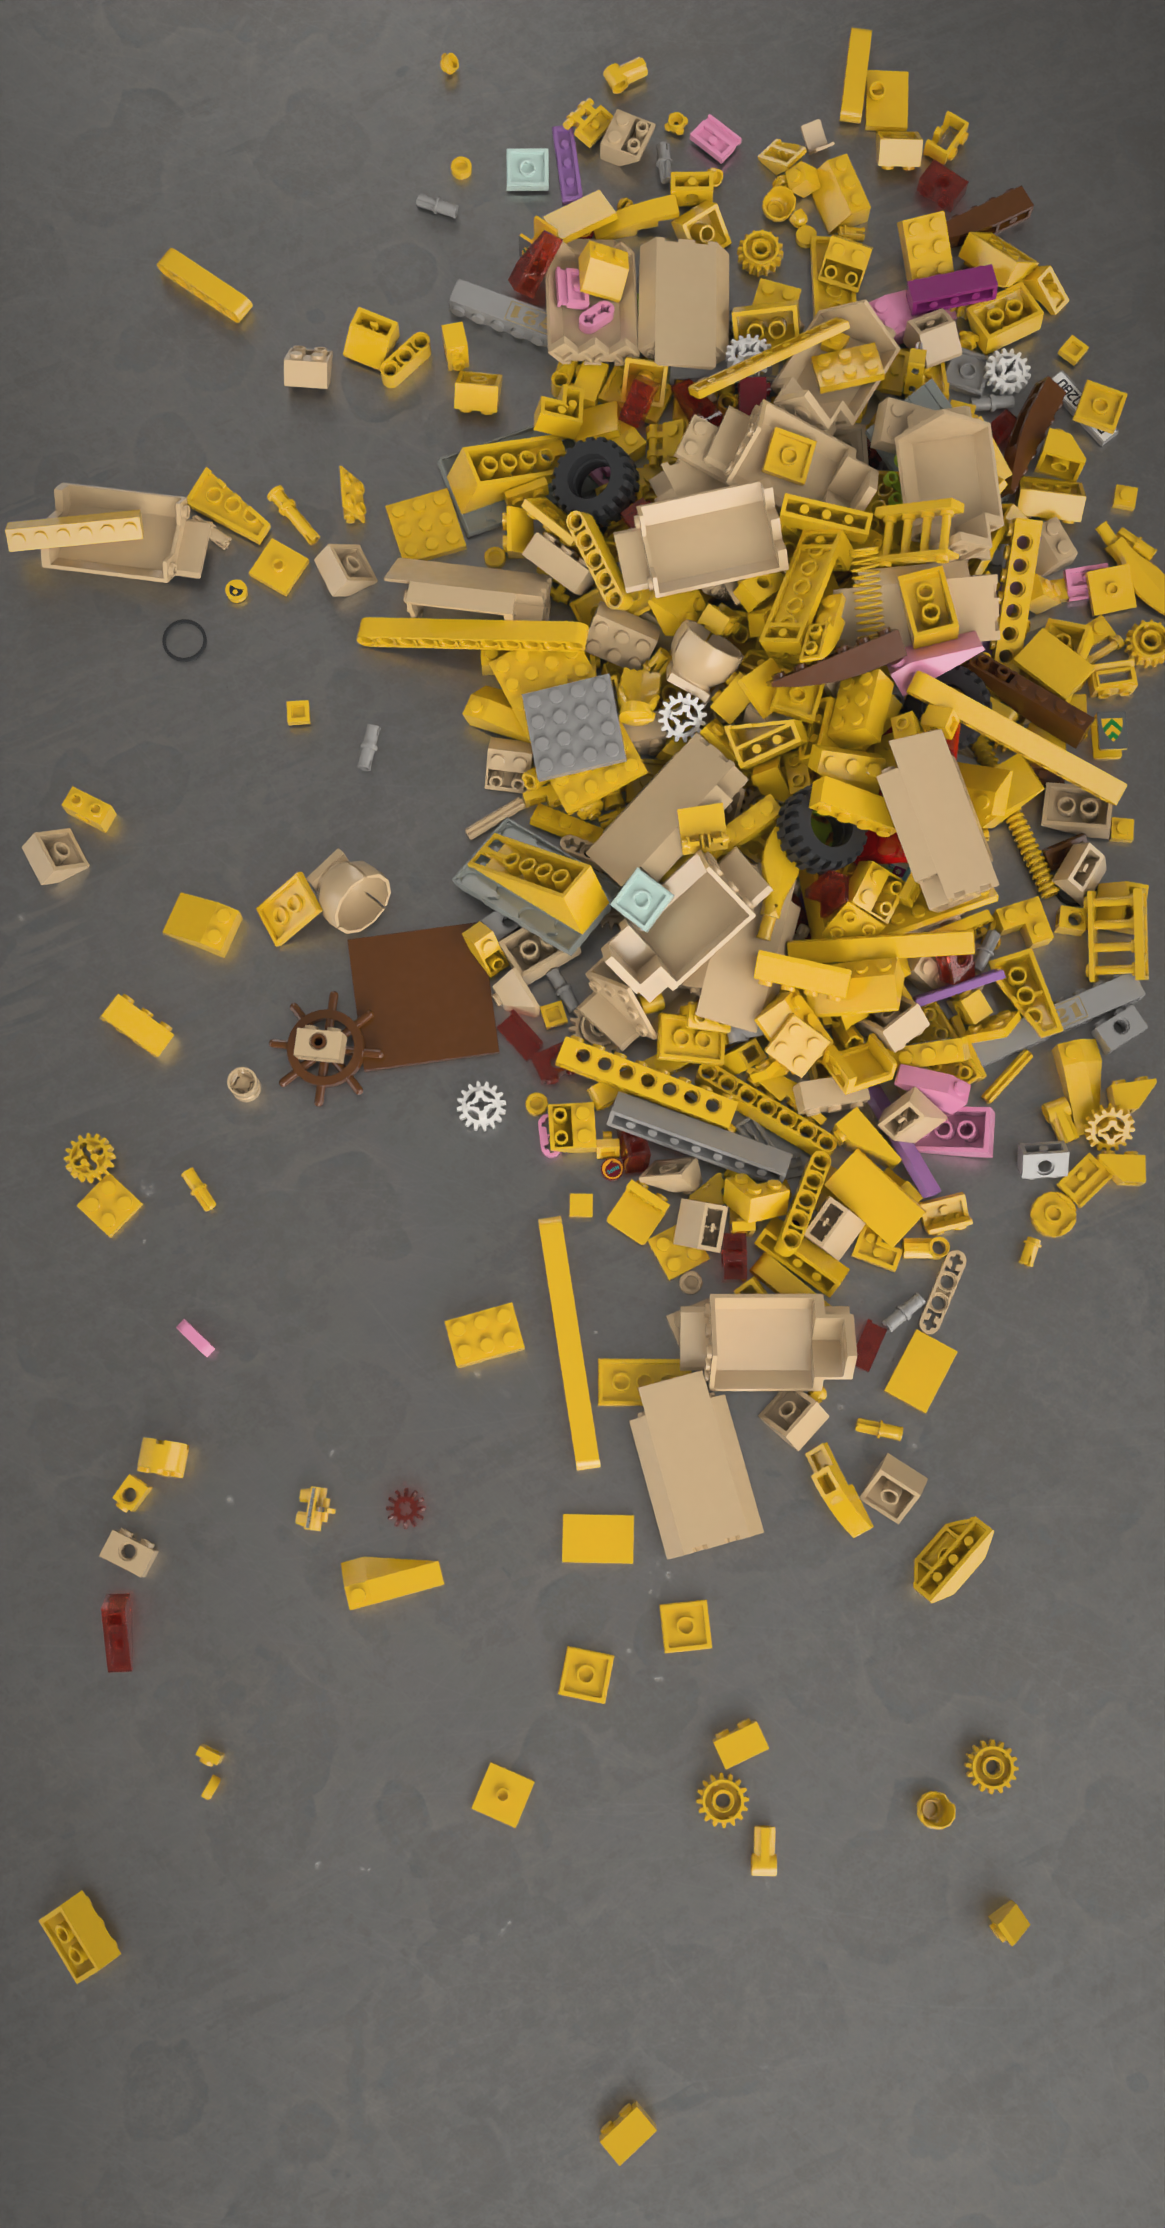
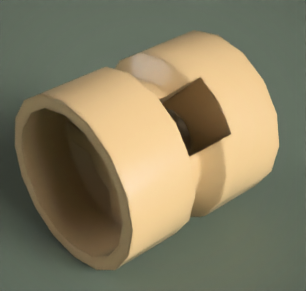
M239 1067L229 1074L227 1080L228 1088L236 1099L241 1102H251L259 1096L261 1083L251 1069Z

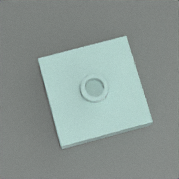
M548 148L506 149L507 191H549Z
M637 867L610 905L648 933L675 895Z

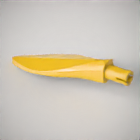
M1107 520L1095 528V531H1097L1107 546L1104 550L1118 565L1130 563L1136 595L1150 607L1165 615V574L1153 563L1135 552L1122 536L1117 538Z
M776 826L767 839L761 862L762 877L773 889L763 899L760 915L763 917L758 934L756 935V938L765 941H771L776 919H780L784 901L800 870L795 866L796 863L794 861L790 862L787 858L788 854L786 851H782L780 847L782 844L781 839L777 837L779 827Z

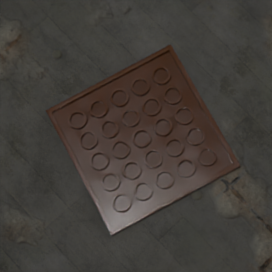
M478 922L347 940L357 1018L367 1010H371L374 1013V1017L360 1027L365 1040V1048L381 1049L384 1051L383 1058L364 1057V1072L500 1054L489 975L472 954L462 935L463 932Z

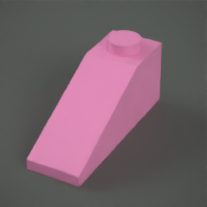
M904 1064L898 1066L894 1085L906 1091L917 1087L935 1106L951 1115L967 1104L971 1088L970 1084L953 1075Z

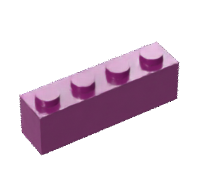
M990 264L907 281L906 298L911 315L916 316L941 308L946 310L995 300L998 283L993 266Z

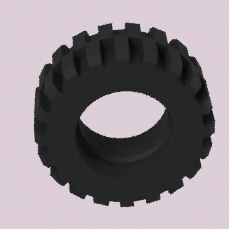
M588 437L585 442L580 440L575 443L576 446L573 448L569 447L566 450L565 456H561L557 461L559 466L554 468L553 475L555 479H552V488L555 489L553 495L555 500L558 501L559 507L568 515L572 511L589 513L593 516L598 528L600 524L603 527L611 525L612 521L618 522L621 520V515L627 514L631 510L629 508L631 503L635 504L637 499L635 492H639L640 484L637 481H639L640 476L636 470L635 462L616 442L607 440L604 437H598L597 440L594 437ZM610 467V480L604 491L596 497L582 499L581 490L586 477L597 468Z
M956 666L935 678L949 687L961 690L966 696L992 710L989 690L986 688L983 680L968 668ZM907 694L903 707H905V713L913 711L920 721L922 714L927 709V704ZM961 723L958 750L967 748L966 746L969 744H974L981 734Z
M811 784L785 800L784 805L778 812L781 817L777 818L776 827H779L777 837L781 839L782 844L780 847L782 851H786L788 854L787 858L790 862L794 861L797 868L800 870L806 869V872L810 874L825 875L854 862L857 856L861 855L864 850L863 845L867 842L865 833L868 830L859 829L857 825L838 821L837 818L827 815L825 817L833 830V843L831 847L823 844L816 837L811 826V814L813 809L809 808L813 785Z

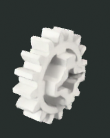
M747 334V338H743L740 335L738 341L732 339L731 345H727L725 359L727 367L729 368L771 348V344H766L765 338L758 340L759 335H756L754 338H751L750 334ZM765 368V369H763V370H761V371L764 372V373H766V372H767V368ZM759 371V372H756V373H754V374H755L757 377H759V376H760V371Z
M1003 348L1000 353L996 350L992 356H989L983 368L986 371L983 377L989 379L987 386H994L993 392L999 389L1000 395H1003L1005 391L1008 392V395L1013 394L1014 391L1018 394L1022 388H1025L1031 377V374L1028 373L1031 367L1025 366L1027 358L1021 359V352L1015 355L1014 349L1007 353L1006 349Z
M678 692L675 699L672 695H669L670 702H662L665 709L658 710L663 715V717L658 718V722L664 723L660 728L661 731L668 730L666 736L669 738L674 735L675 742L680 737H682L684 742H687L688 736L692 738L696 731L698 733L701 731L700 725H706L702 717L707 716V713L701 712L704 704L697 705L696 703L699 698L694 697L691 700V695L688 692L685 697H682L681 692ZM682 702L680 707L675 710L670 709L673 705ZM690 705L696 709L697 716L690 713ZM682 712H685L689 719H683L682 723H680V720L675 715H682ZM667 718L675 722L674 730L669 726ZM694 725L693 728L684 732L687 726Z
M477 1081L474 1088L469 1084L468 1092L461 1091L464 1098H457V1102L462 1105L457 1107V1112H463L459 1116L460 1120L467 1119L466 1127L473 1124L474 1131H477L479 1126H482L483 1131H486L488 1125L494 1129L495 1121L502 1122L499 1115L506 1114V1110L501 1108L506 1105L505 1100H500L503 1097V1093H496V1085L489 1088V1082L487 1081L484 1086H481L480 1082ZM484 1092L492 1095L494 1099L487 1098ZM476 1093L475 1098L467 1103L468 1099ZM479 1102H483L485 1105L483 1111H480L478 1107ZM496 1109L494 1115L491 1118L487 1119L489 1113L491 1111H495ZM469 1114H475L479 1117V1120L473 1119Z

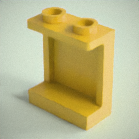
M874 1033L869 1034L866 1043L842 1051H838L834 1045L827 1046L822 1060V1064L845 1095L892 1080L897 1067L895 1058L889 1054L883 1042Z

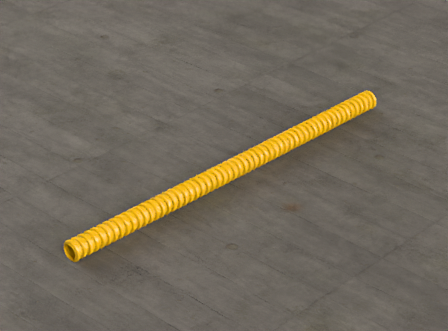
M981 734L974 744L969 745H972L971 750L975 751L974 755L978 757L977 763H980V766L994 768L1000 764L997 763L999 759L995 757L996 753L992 751V745H989L990 740ZM1019 808L1006 818L1005 822L1010 825L1008 828L1012 831L1011 835L1015 837V843H1018L1017 848L1021 849L1020 854L1024 855L1023 860L1027 861L1026 867L1030 868L1029 873L1033 874L1032 879L1036 880L1034 884L1039 887L1037 890L1042 893L1041 898L1047 899L1056 895L1060 888L1056 887V884L1052 881L1054 876L1050 875L1051 869L1047 868L1048 863L1044 862L1045 857L1041 856L1042 850L1038 849L1039 844L1035 843L1036 838L1032 837L1034 833L1029 830L1031 827L1026 824L1028 821L1023 818L1025 814L1021 813L1022 808Z

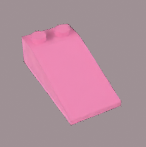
M906 290L887 294L869 302L883 324L894 329L896 332L894 340L897 345L904 343L903 338L907 321L925 315H911L906 298ZM945 310L953 320L958 318L956 317V311Z
M976 631L959 634L958 639L913 649L912 645L906 646L905 650L908 656L887 664V667L902 696L908 694L906 690L916 671H921L933 678H937L985 649Z
M962 1107L951 1115L940 1109L948 1117L947 1120L914 1143L919 1153L993 1158L995 1112L991 1107Z

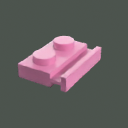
M711 114L690 134L692 142L721 164L741 144L742 140L741 137Z
M557 267L555 271L557 307L566 305L567 308L588 310L590 305L589 294L580 292L579 269L566 268V270Z
M1108 563L1063 570L1069 597L1067 602L1089 599L1085 573L1108 568Z

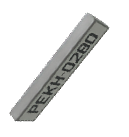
M1061 370L1052 379L1067 392L1062 400L1064 402L1063 406L1074 416L1082 390ZM1079 423L1101 447L1119 432L1116 428L1114 433L1110 434Z

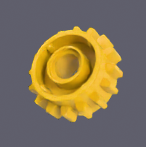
M763 229L761 231L753 230L749 235L746 233L744 240H740L737 249L738 263H742V270L745 269L749 272V275L753 274L757 277L762 275L768 276L770 272L774 273L776 266L780 267L784 251H782L783 244L778 242L779 237H775L772 232H767Z
M1153 619L1149 622L1141 620L1139 625L1135 623L1131 630H1128L1127 638L1124 640L1127 647L1124 651L1129 654L1130 657L1128 659H1134L1135 665H1144V668L1152 665L1154 668L1158 662L1164 663L1165 627L1161 625V622H1153ZM1144 641H1149L1152 646L1146 645Z
M989 1739L988 1744L980 1740L979 1747L972 1745L971 1747L974 1751L966 1753L969 1762L964 1763V1766L969 1768V1771L965 1773L966 1776L973 1778L970 1783L973 1786L979 1783L978 1790L983 1792L987 1788L989 1794H993L994 1789L999 1793H1003L1002 1787L1004 1786L1011 1788L1009 1782L1011 1779H1017L1014 1776V1771L1019 1770V1767L1014 1766L1017 1757L1009 1755L1012 1749L1009 1747L1003 1749L1004 1743L1001 1741L995 1745L993 1739ZM995 1760L996 1770L988 1773L986 1770L987 1762Z
M719 1772V1777L717 1778L710 1774L711 1780L709 1782L703 1780L704 1788L697 1789V1792L701 1794V1798H697L696 1803L702 1804L698 1811L699 1813L706 1812L704 1820L708 1821L711 1818L714 1827L718 1822L721 1823L723 1828H726V1823L728 1822L734 1826L736 1818L743 1819L741 1812L748 1811L744 1802L749 1801V1797L743 1796L747 1789L746 1787L739 1788L741 1780L738 1778L733 1781L731 1773H729L727 1778L724 1777L722 1772ZM725 1793L729 1796V1801L725 1806L716 1804V1798L719 1794Z

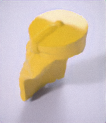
M627 667L623 668L617 690V704L620 708L619 720L622 723L630 726H643L654 721L656 714L653 711L660 699L661 674L655 672L650 674L649 671L645 670L636 671L635 669L630 670Z

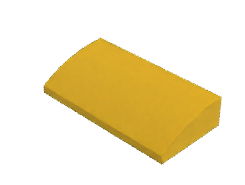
M856 1149L824 1184L892 1248L927 1212L859 1149Z

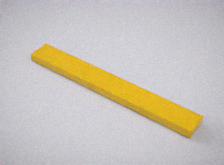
M835 317L688 387L689 393L698 399L704 398L850 329L849 322Z
M974 929L793 940L787 942L788 956L817 963H833L894 957L899 959L975 954Z

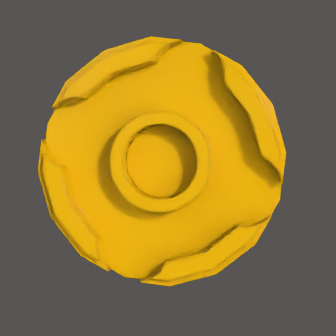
M1046 1192L1036 1198L1031 1205V1223L1036 1231L1044 1236L1052 1238L1063 1236L1076 1223L1075 1204L1068 1196L1061 1192Z

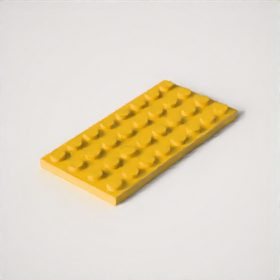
M511 650L489 663L530 744L522 694L597 676L584 651ZM620 720L627 757L626 762L550 779L568 816L648 773Z

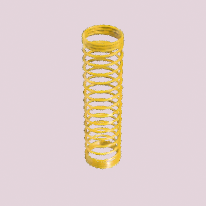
M878 546L849 550L850 557H871L851 562V565H870L852 569L851 572H873L852 577V580L876 579L854 584L852 587L875 588L857 591L853 594H878L854 600V602H877L855 607V610L879 609L855 615V617H878L856 622V625L881 624L858 629L857 632H877L880 629L874 628L885 625L884 622H871L885 617L884 615L873 614L883 611L884 608L870 607L881 604L883 601L867 600L881 596V592L868 591L880 589L882 586L865 585L880 581V577L866 576L875 575L881 571L863 570L880 565L878 562H864L879 558L878 555H871L879 553ZM871 634L869 635V638H872V636H876L878 634Z

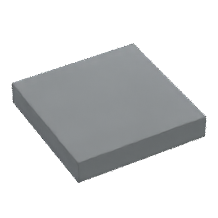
M962 348V355L949 360L946 368L947 382L950 383L949 389L974 398H980L988 380L983 377L986 373L983 368L989 357Z

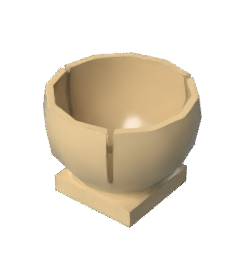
M687 619L677 629L671 643L672 661H670L666 668L667 681L706 703L710 697V688L726 682L738 670L744 656L735 645L722 635L716 636L712 633L706 642L705 640L711 632L704 628V625Z
M339 848L306 878L319 898L320 906L323 909L321 912L329 924L346 934L361 932L374 923L385 910L381 904L387 906L391 894L389 880L382 872L364 861L350 862Z

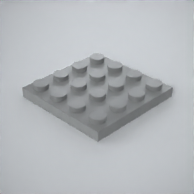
M610 674L522 694L539 782L627 761Z

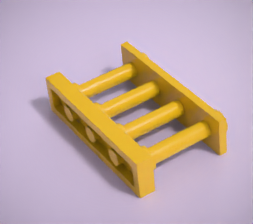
M944 498L875 507V517L883 520L885 529L882 555L870 561L880 563L878 568H889L895 565L934 561L945 564L949 563V560L959 559V554L948 550L951 517H954V514L964 513L965 504L954 498ZM935 516H941L939 549L929 550L932 520L935 519ZM918 518H922L920 550L918 552H910L913 522ZM902 520L904 525L901 552L899 554H891L894 524Z
M1134 888L1133 894H1130V896L1096 898V891H1087V896H1084V909L1088 910L1089 964H1086V977L1089 978V982H1098L1099 975L1132 974V976H1135V980H1149L1147 889ZM1130 905V907L1134 908V916L1130 919L1097 920V907ZM1131 928V930H1134V939L1131 942L1098 943V929ZM1131 951L1135 953V962H1132L1131 965L1098 966V952Z

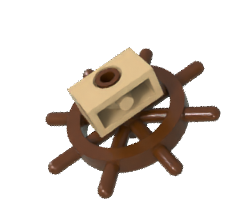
M336 991L330 992L327 1009L317 1010L307 1015L297 1003H292L290 1010L299 1021L291 1030L288 1040L271 1039L269 1041V1046L272 1048L287 1049L288 1060L293 1069L279 1080V1085L286 1087L299 1076L307 1083L316 1086L314 1104L317 1107L323 1105L325 1088L335 1087L345 1082L348 1083L357 1095H361L363 1088L354 1075L360 1069L364 1057H384V1051L381 1049L365 1048L364 1036L360 1027L374 1017L373 1011L367 1010L353 1021L346 1014L336 1011L338 1003V993ZM326 1021L324 1030H318L319 1027L314 1026L316 1023ZM335 1021L345 1025L346 1028L342 1031L341 1029L334 1028ZM350 1035L353 1037L354 1047L346 1046L347 1038ZM345 1055H350L352 1058L348 1065L345 1066L344 1057ZM317 1061H320L318 1076L306 1071ZM329 1062L338 1070L337 1074L327 1076Z

